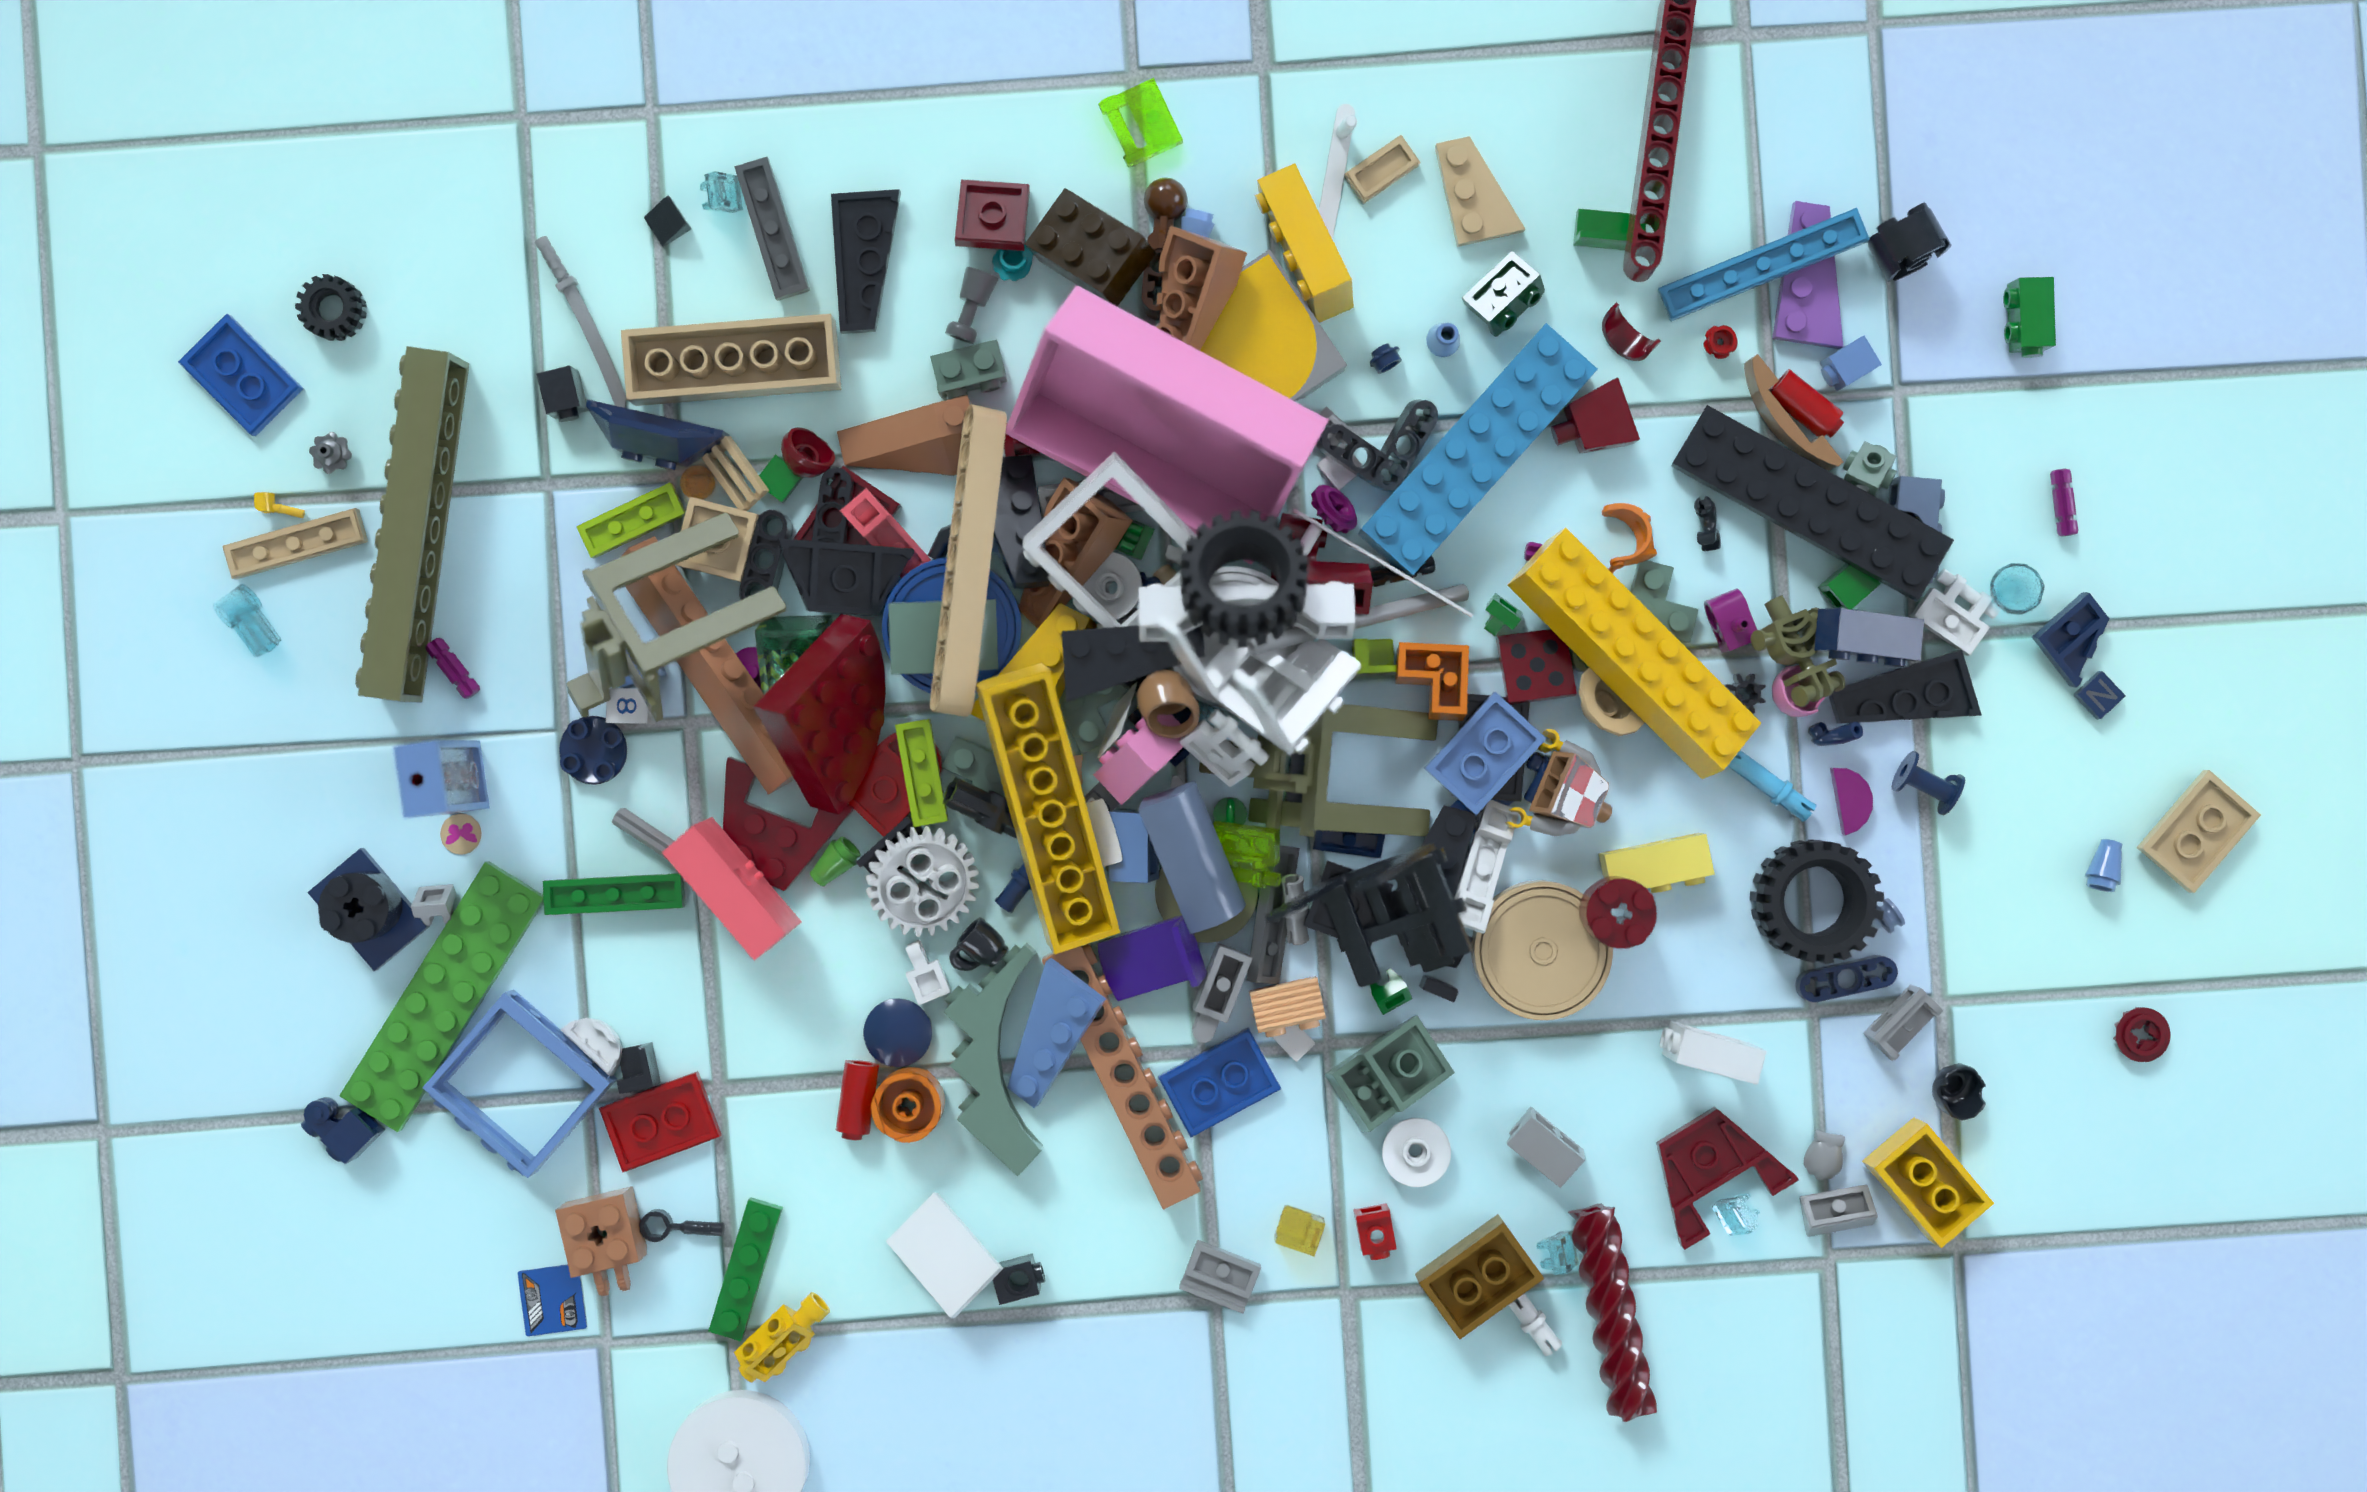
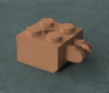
M633 1186L568 1201L558 1207L555 1212L571 1278L593 1273L598 1294L605 1296L609 1295L610 1290L606 1270L614 1268L620 1290H630L631 1281L627 1265L639 1262L647 1255L646 1240L640 1233L639 1225L641 1219ZM599 1227L600 1231L606 1230L607 1236H601L597 1228Z

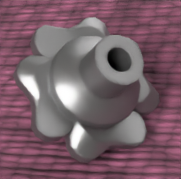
M335 432L315 437L314 444L316 446H312L309 449V453L313 457V466L317 469L323 468V471L327 474H331L338 469H346L347 462L345 460H349L352 457V453L348 449L347 438H338Z

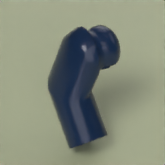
M1818 722L1809 727L1808 733L1812 737L1811 742L1813 744L1826 746L1844 744L1859 739L1863 736V728L1860 723L1852 722L1828 730L1824 722Z
M1534 752L1526 763L1528 769L1535 771L1534 779L1524 795V799L1531 804L1550 760L1545 754L1542 756L1538 752Z

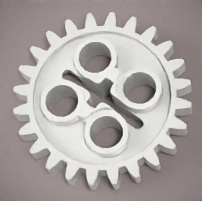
M925 826L922 835H918L915 828L911 827L910 837L905 838L899 831L897 832L899 842L894 844L886 839L885 843L888 850L886 852L881 850L875 851L880 862H869L868 864L870 870L875 873L865 877L867 884L871 885V887L866 889L868 898H874L870 902L873 911L879 910L877 914L881 922L889 918L888 925L890 929L893 930L900 924L903 935H906L910 928H914L916 936L920 937L923 928H927L930 935L933 936L935 926L940 925L944 931H947L946 921L951 919L958 924L960 921L956 913L958 911L969 913L965 901L976 900L974 893L970 891L971 889L979 888L977 880L972 878L979 874L977 867L972 865L975 859L971 853L966 854L968 848L964 842L957 845L958 840L954 834L945 839V833L942 828H939L933 836L928 826ZM918 854L927 855L922 863H911L914 856ZM898 866H903L906 869H908L910 873H907L897 868ZM954 872L950 880L939 881L943 873ZM913 875H914L917 879H919L920 881H923V882H919L918 885H917V883H916L915 878L913 877ZM927 879L929 880L931 887L924 883ZM895 883H906L905 888L901 891H891V887ZM935 890H938L939 892L948 895L947 897L943 898L940 895H938ZM924 900H934L929 908H919L920 903Z

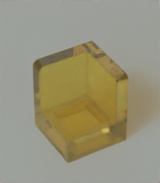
M1285 1205L1274 1233L1275 1243L1315 1257L1326 1225L1324 1217Z

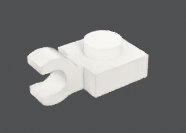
M921 940L908 944L906 951L914 969L906 972L905 975L918 1005L950 993L952 990L939 959L928 962Z

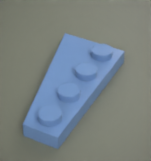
M1053 958L1045 962L1007 1087L1033 1108L1041 1103L1106 1000L1105 997Z

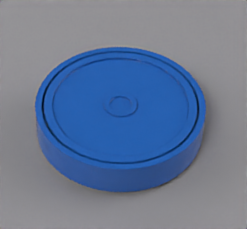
M947 557L930 560L915 567L897 583L889 595L882 618L883 641L889 658L888 604L890 602L942 600ZM992 569L989 570L986 599H996L998 669L978 670L977 682L998 676L1016 655L1021 639L1022 621L1017 600L1008 584ZM933 673L901 674L912 685L931 693Z

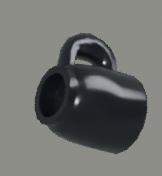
M979 917L966 928L958 939L956 947L949 955L950 964L959 971H971L981 964L992 968L1005 955L1008 946L1005 945V941L999 932L983 918ZM962 950L967 956H969L974 961H968L964 959L960 955V951Z

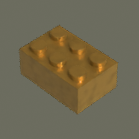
M1499 1214L1415 1273L1418 1283L1459 1340L1544 1280L1540 1271Z

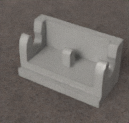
M1910 984L1863 1034L1893 1061L1900 1056L1898 1053L1934 1016H1939L1943 1010L1922 988Z
M1531 1106L1509 1132L1511 1137L1507 1140V1145L1560 1188L1585 1161L1584 1149Z

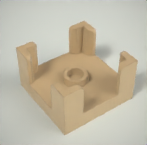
M689 497L681 531L722 513H728L739 530V536L675 565L741 583L759 515Z

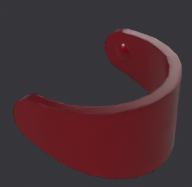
M1616 302L1603 318V335L1609 346L1621 357L1631 361H1642L1661 343V340L1659 338L1656 341L1650 340L1638 332L1624 318L1619 309L1620 305Z

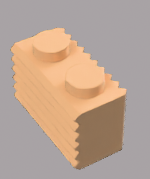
M1316 976L1249 990L1258 1033L1265 1032L1266 1037L1286 1034L1285 1027L1298 1024L1300 1030L1320 1026L1319 1020L1326 1019Z

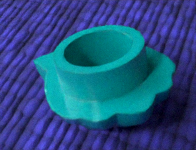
M1026 245L1024 251L999 249L992 258L993 270L1004 281H1018L1028 275L1034 255Z

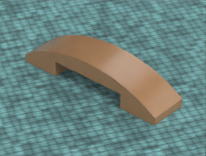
M1756 354L1744 363V371L1751 398L1763 421L1773 434L1788 449L1826 470L1834 469L1844 463L1823 435L1810 442L1768 390L1779 380L1762 358Z

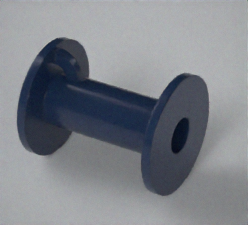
M1911 751L1903 759L1894 775L1891 786L1892 790L1899 792L1908 784L1938 799L1937 812L1940 815H1946L1952 810L1962 794L1965 786V776L1961 774L1949 775L1942 779L1917 766L1919 753Z

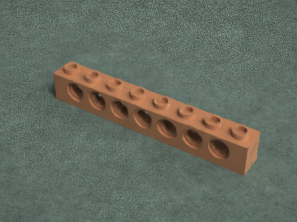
M1090 944L1058 954L1052 952L1042 958L1044 966L1048 959L1053 958L1071 973L1075 970L1086 972L1089 977L1087 985L1106 998L1102 1005L1104 1014L1099 1018L1093 1019L1081 1038V1042L1162 1209L1164 1210L1201 1192L1199 1181L1203 1180L1201 1171L1195 1160L1189 1163L1184 1153V1150L1188 1149L1186 1140L1180 1129L1174 1132L1169 1122V1119L1173 1118L1170 1107L1165 1098L1159 1101L1153 1089L1158 1087V1083L1150 1067L1144 1070L1138 1058L1143 1055L1136 1038L1132 1037L1129 1039L1123 1026L1128 1024L1121 1007L1117 1006L1114 1008L1108 997L1113 991L1110 989L1105 975L1099 977L1093 966L1098 960ZM1106 1032L1116 1034L1119 1038V1045L1114 1049L1104 1048L1100 1043L1101 1035ZM1126 1063L1132 1066L1135 1073L1132 1078L1121 1080L1116 1076L1115 1068L1119 1064ZM1135 1095H1144L1148 1098L1150 1104L1147 1109L1137 1111L1130 1105L1131 1098ZM1151 1126H1158L1163 1129L1165 1135L1160 1141L1152 1142L1146 1138L1145 1131ZM1166 1157H1173L1178 1160L1180 1166L1175 1172L1168 1173L1160 1167L1161 1161Z

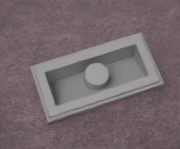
M1868 1184L1800 1196L1799 1198L1807 1237L1871 1226L1875 1224L1878 1218Z

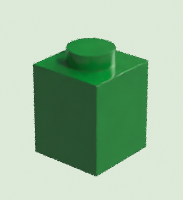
M1845 563L1818 588L1835 608L1852 610L1881 583Z

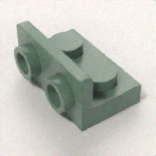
M997 339L930 356L938 394L941 398L947 397L949 400L967 396L968 391L980 388L982 393L992 392L1002 388L1001 383L1008 382Z

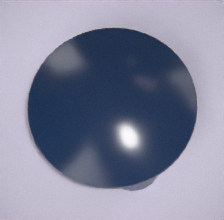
M587 716L574 720L568 725L560 741V766L564 772L582 783L595 785L608 782L619 774L626 762L627 743L625 736L615 723H606V718Z
M895 998L883 1001L872 1009L866 1018L863 1029L866 1048L877 1061L890 1067L909 1066L921 1059L927 1052L932 1040V1021L918 1004L910 1000Z

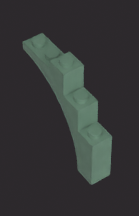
M1028 943L1022 948L1016 944L1002 958L1006 965L997 974L992 969L978 984L983 989L981 992L971 984L964 990L958 985L945 999L949 1006L944 1010V1013L973 1039L971 1043L964 1039L951 1053L956 1059L950 1066L979 1093L976 1096L971 1092L958 1106L962 1113L957 1120L1016 1176L1021 1174L1043 1148V1144L1025 1125L1012 1103L1003 1077L1000 1054L1001 1025L1008 997L1020 973L1036 953Z

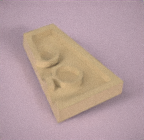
M1470 136L1436 143V156L1457 247L1523 233L1526 230Z

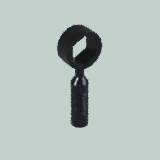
M662 1209L649 1211L641 1219L639 1225L642 1236L651 1242L662 1241L672 1230H680L682 1233L690 1235L722 1237L725 1230V1224L720 1222L686 1220L681 1224L673 1223L670 1214ZM650 1216L662 1217L667 1227L662 1235L650 1233L646 1224Z

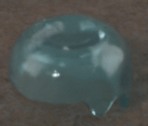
M2010 563L1997 570L1992 577L1989 595L1995 607L2004 613L2022 615L2031 612L2041 603L2045 585L2041 576L2034 568L2025 563Z

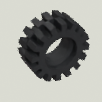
M322 274L323 278L318 276L312 277V284L305 282L302 285L306 289L304 294L298 291L296 296L301 299V303H295V309L301 312L297 317L299 321L304 323L302 326L313 334L330 341H334V339L339 341L346 340L345 335L354 336L356 333L353 329L355 327L361 329L364 324L360 323L359 320L360 318L366 319L367 315L362 310V307L367 306L366 301L360 298L363 296L360 290L356 289L353 284L335 275L333 277L329 274ZM336 295L342 300L343 311L335 320H324L319 311L320 303L325 297Z

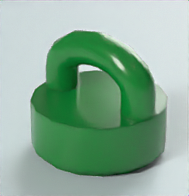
M1223 798L1214 807V821L1223 830H1238L1246 822L1247 809L1244 803L1237 798Z

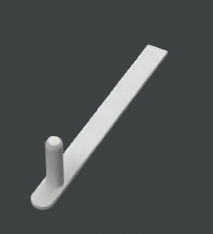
M1342 104L1336 111L1319 205V213L1332 239L1352 131L1357 125L1355 110L1349 104Z
M1293 509V513L1310 522L1301 538V542L1304 545L1303 555L1309 554L1320 533L1324 530L1469 617L1474 615L1302 512Z

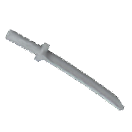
M542 236L538 238L535 244L539 251H541L544 260L547 261L546 263L552 270L551 272L554 277L557 278L556 288L559 292L564 293L582 328L607 384L614 405L626 408L625 391L594 320L576 287L579 285L578 281L566 272L565 266L561 263L562 261L559 256L556 255V251L551 246L548 237Z

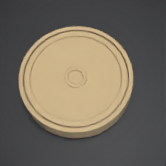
M1533 880L1510 886L1492 899L1494 903L1485 933L1482 934L1473 930L1471 958L1474 971L1481 986L1493 1000L1506 1010L1527 1019H1560L1583 1009L1603 988L1612 966L1613 948L1596 941L1584 928L1579 916V906L1583 896L1581 892L1557 882Z

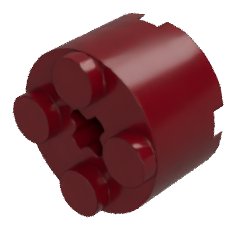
M1607 876L1595 882L1584 892L1580 901L1579 916L1586 931L1596 941L1612 948L1627 949L1643 944L1652 933L1657 920V908L1653 894L1642 884L1620 876ZM1620 906V908L1624 909L1623 916H1618L1617 918L1611 915L1612 909H1618Z

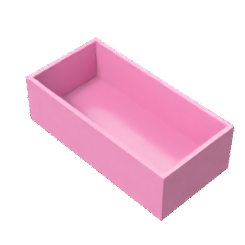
M1076 285L1042 333L1008 421L1005 434L1086 477L1115 451L1197 535V528L1201 524L1205 523L1209 528L1212 527V517L1221 514L1224 521L1230 520L1231 511L1241 510V518H1250V510L1260 512V520L1264 522L1267 521L1269 515L1278 518L1328 419ZM1113 477L1103 485L1138 504ZM1243 560L1251 565L1253 564V561Z

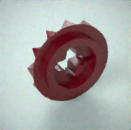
M2135 1007V1009L2128 1012H2123L2120 1021L2114 1024L2116 1035L2113 1039L2117 1042L2119 1052L2130 1060L2137 1062L2153 1061L2159 1058L2169 1046L2171 1038L2169 1024L2165 1017L2154 1009ZM2145 1025L2144 1032L2148 1033L2153 1039H2140L2137 1043L2138 1037L2133 1035L2131 1029H2141Z

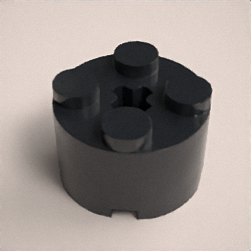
M1926 202L1913 207L1907 212L1908 216L1899 221L1893 217L1881 223L1876 228L1878 232L1869 237L1870 240L1867 242V246L1887 282H1890L1892 279L1897 281L1915 273L1928 265L1927 261L1932 258L1933 253L1939 258L1952 246L1932 209L1928 207Z
M359 871L332 878L323 889L319 898L318 913L320 926L330 935L343 942L359 943L379 938L394 928L402 913L400 893L397 892L389 877L375 871ZM358 903L360 906L364 907L363 912H360V908H358Z

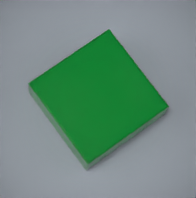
M776 454L759 474L770 490L768 493L783 504L804 478L793 474L785 462Z

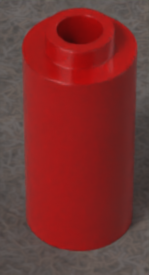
M1790 369L1770 389V392L1784 410L1817 437L1827 435L1831 438L1844 424V421L1840 419L1843 411Z
M845 1060L835 1129L842 1133L841 1137L843 1139L862 1140L863 1135L870 1134L872 1122L871 1103L876 1092L879 1064L862 1060Z

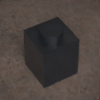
M569 365L536 373L547 415L554 419L558 418L559 422H567L578 419L579 413L588 411L580 374L577 369Z

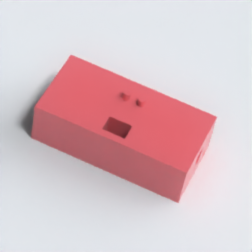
M713 817L690 827L662 852L754 961L802 923L763 877L764 874L756 869L754 862L744 855Z

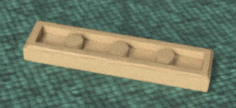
M357 508L226 544L222 547L231 578L237 580L367 543L368 539L360 511Z

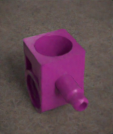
M1733 589L1704 601L1707 619L1722 653L1751 643V635L1757 630L1746 599L1739 589Z

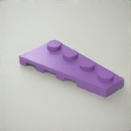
M1795 201L1792 204L1788 235L1831 218L1830 206ZM1835 256L1781 277L1772 339L1841 349L1843 347Z

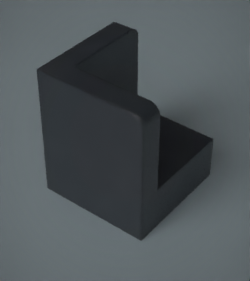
M652 1042L622 1048L620 1066L623 1077L616 1081L619 1094L651 1088L661 1082Z

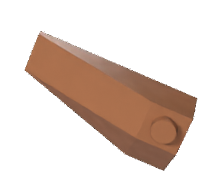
M1170 225L1159 259V272L1163 273L1162 293H1157L1156 305H1160L1161 308L1160 323L1156 328L1200 351L1236 288L1247 252Z
M967 395L936 402L837 431L844 465L885 470H904L917 473H935L948 476L957 475L963 420L968 406L972 404L971 400Z
M1064 477L1047 504L1044 517L1080 484ZM1095 493L1045 540L1046 551L1083 586L1116 549L1133 520L1111 500ZM1051 582L1049 587L1024 588L1019 609L1035 627L1039 628L1059 603L1066 606L1073 596L1066 589L1062 592L1059 591Z

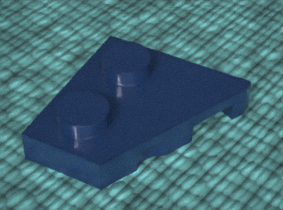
M2082 592L2036 632L2032 639L2070 687L2077 688L2083 679L2079 676L2087 658L2092 659L2097 648V640L2103 634L2110 618L2090 593Z

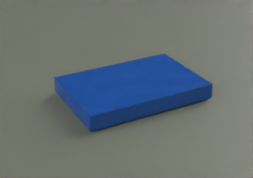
M227 313L178 361L250 435L255 437L304 389L232 315Z
M1249 1027L1158 1075L1190 1138L1281 1090Z

